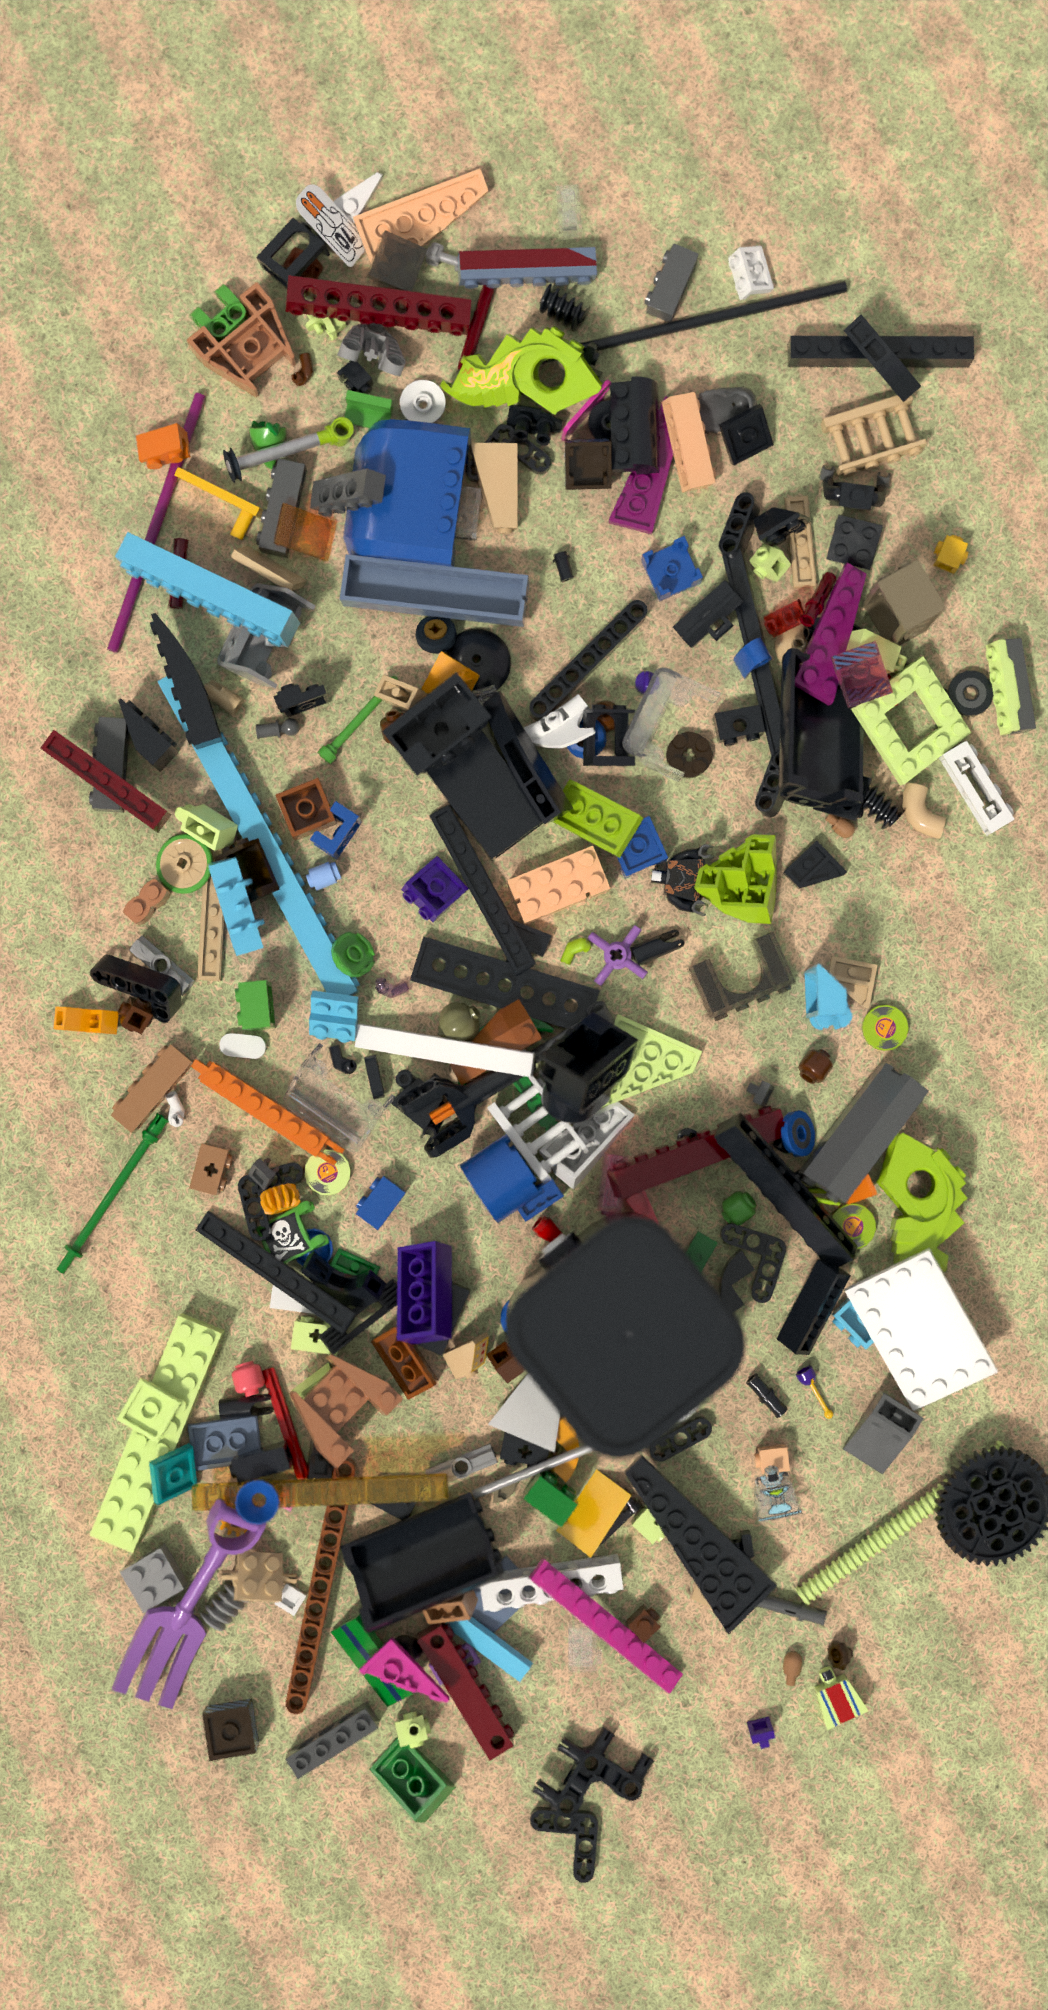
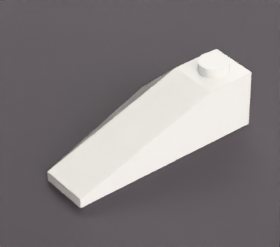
M615 1102L600 1109L588 1120L574 1123L572 1126L577 1134L582 1132L589 1143L586 1147L589 1152L585 1154L581 1147H579L551 1168L552 1171L574 1189L633 1119L634 1114L621 1103ZM566 1129L547 1142L539 1150V1153L546 1161L573 1141L574 1138Z

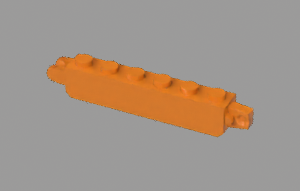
M195 1059L190 1066L201 1073L198 1077L201 1083L313 1156L322 1158L334 1166L337 1161L332 1156L323 1152L327 1145L338 1153L344 1152L345 1149L332 1141L329 1135L221 1065L211 1061L206 1065L200 1060Z

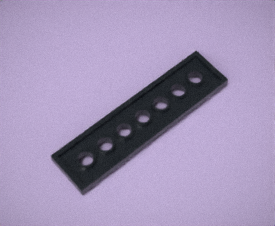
M424 936L410 981L501 1009L519 999L529 1017L566 1029L588 1016L586 1010L592 1003L597 1002L600 992L598 989L532 969L516 975L509 962ZM436 959L445 961V969L441 972H436L432 968V964ZM460 965L465 966L468 970L467 976L462 979L457 978L454 974L455 968ZM481 972L487 973L490 977L486 985H479L476 981L477 975ZM502 979H508L512 984L508 992H502L498 988V983ZM524 986H530L534 990L533 996L529 999L523 998L520 994V990ZM550 992L555 995L556 1001L553 1005L548 1006L543 1003L542 997L545 993ZM573 999L577 1002L578 1008L575 1012L565 1010L564 1004L567 1000Z

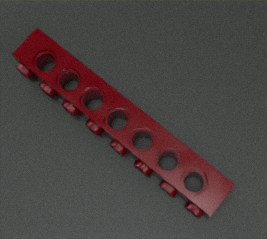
M289 275L285 312H290L297 316L307 314L320 319L330 317L343 322L353 320L359 321L362 324L376 323L382 324L385 327L399 326L405 327L408 330L422 329L428 330L430 333L445 332L453 336L467 335L470 326L472 299ZM310 296L313 297L315 300L308 301L305 299V297ZM333 299L336 300L338 303L331 304L328 302V300ZM356 302L361 306L354 307L351 305V303ZM378 305L381 306L383 309L377 310L374 308V306ZM401 308L404 309L406 312L400 313L396 309ZM424 311L429 315L423 316L419 312ZM447 314L451 319H445L442 315Z

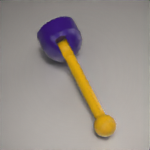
M811 1365L806 1366L795 1375L801 1384L811 1387L825 1411L824 1416L827 1419H831L833 1411L828 1409L814 1385L816 1373Z

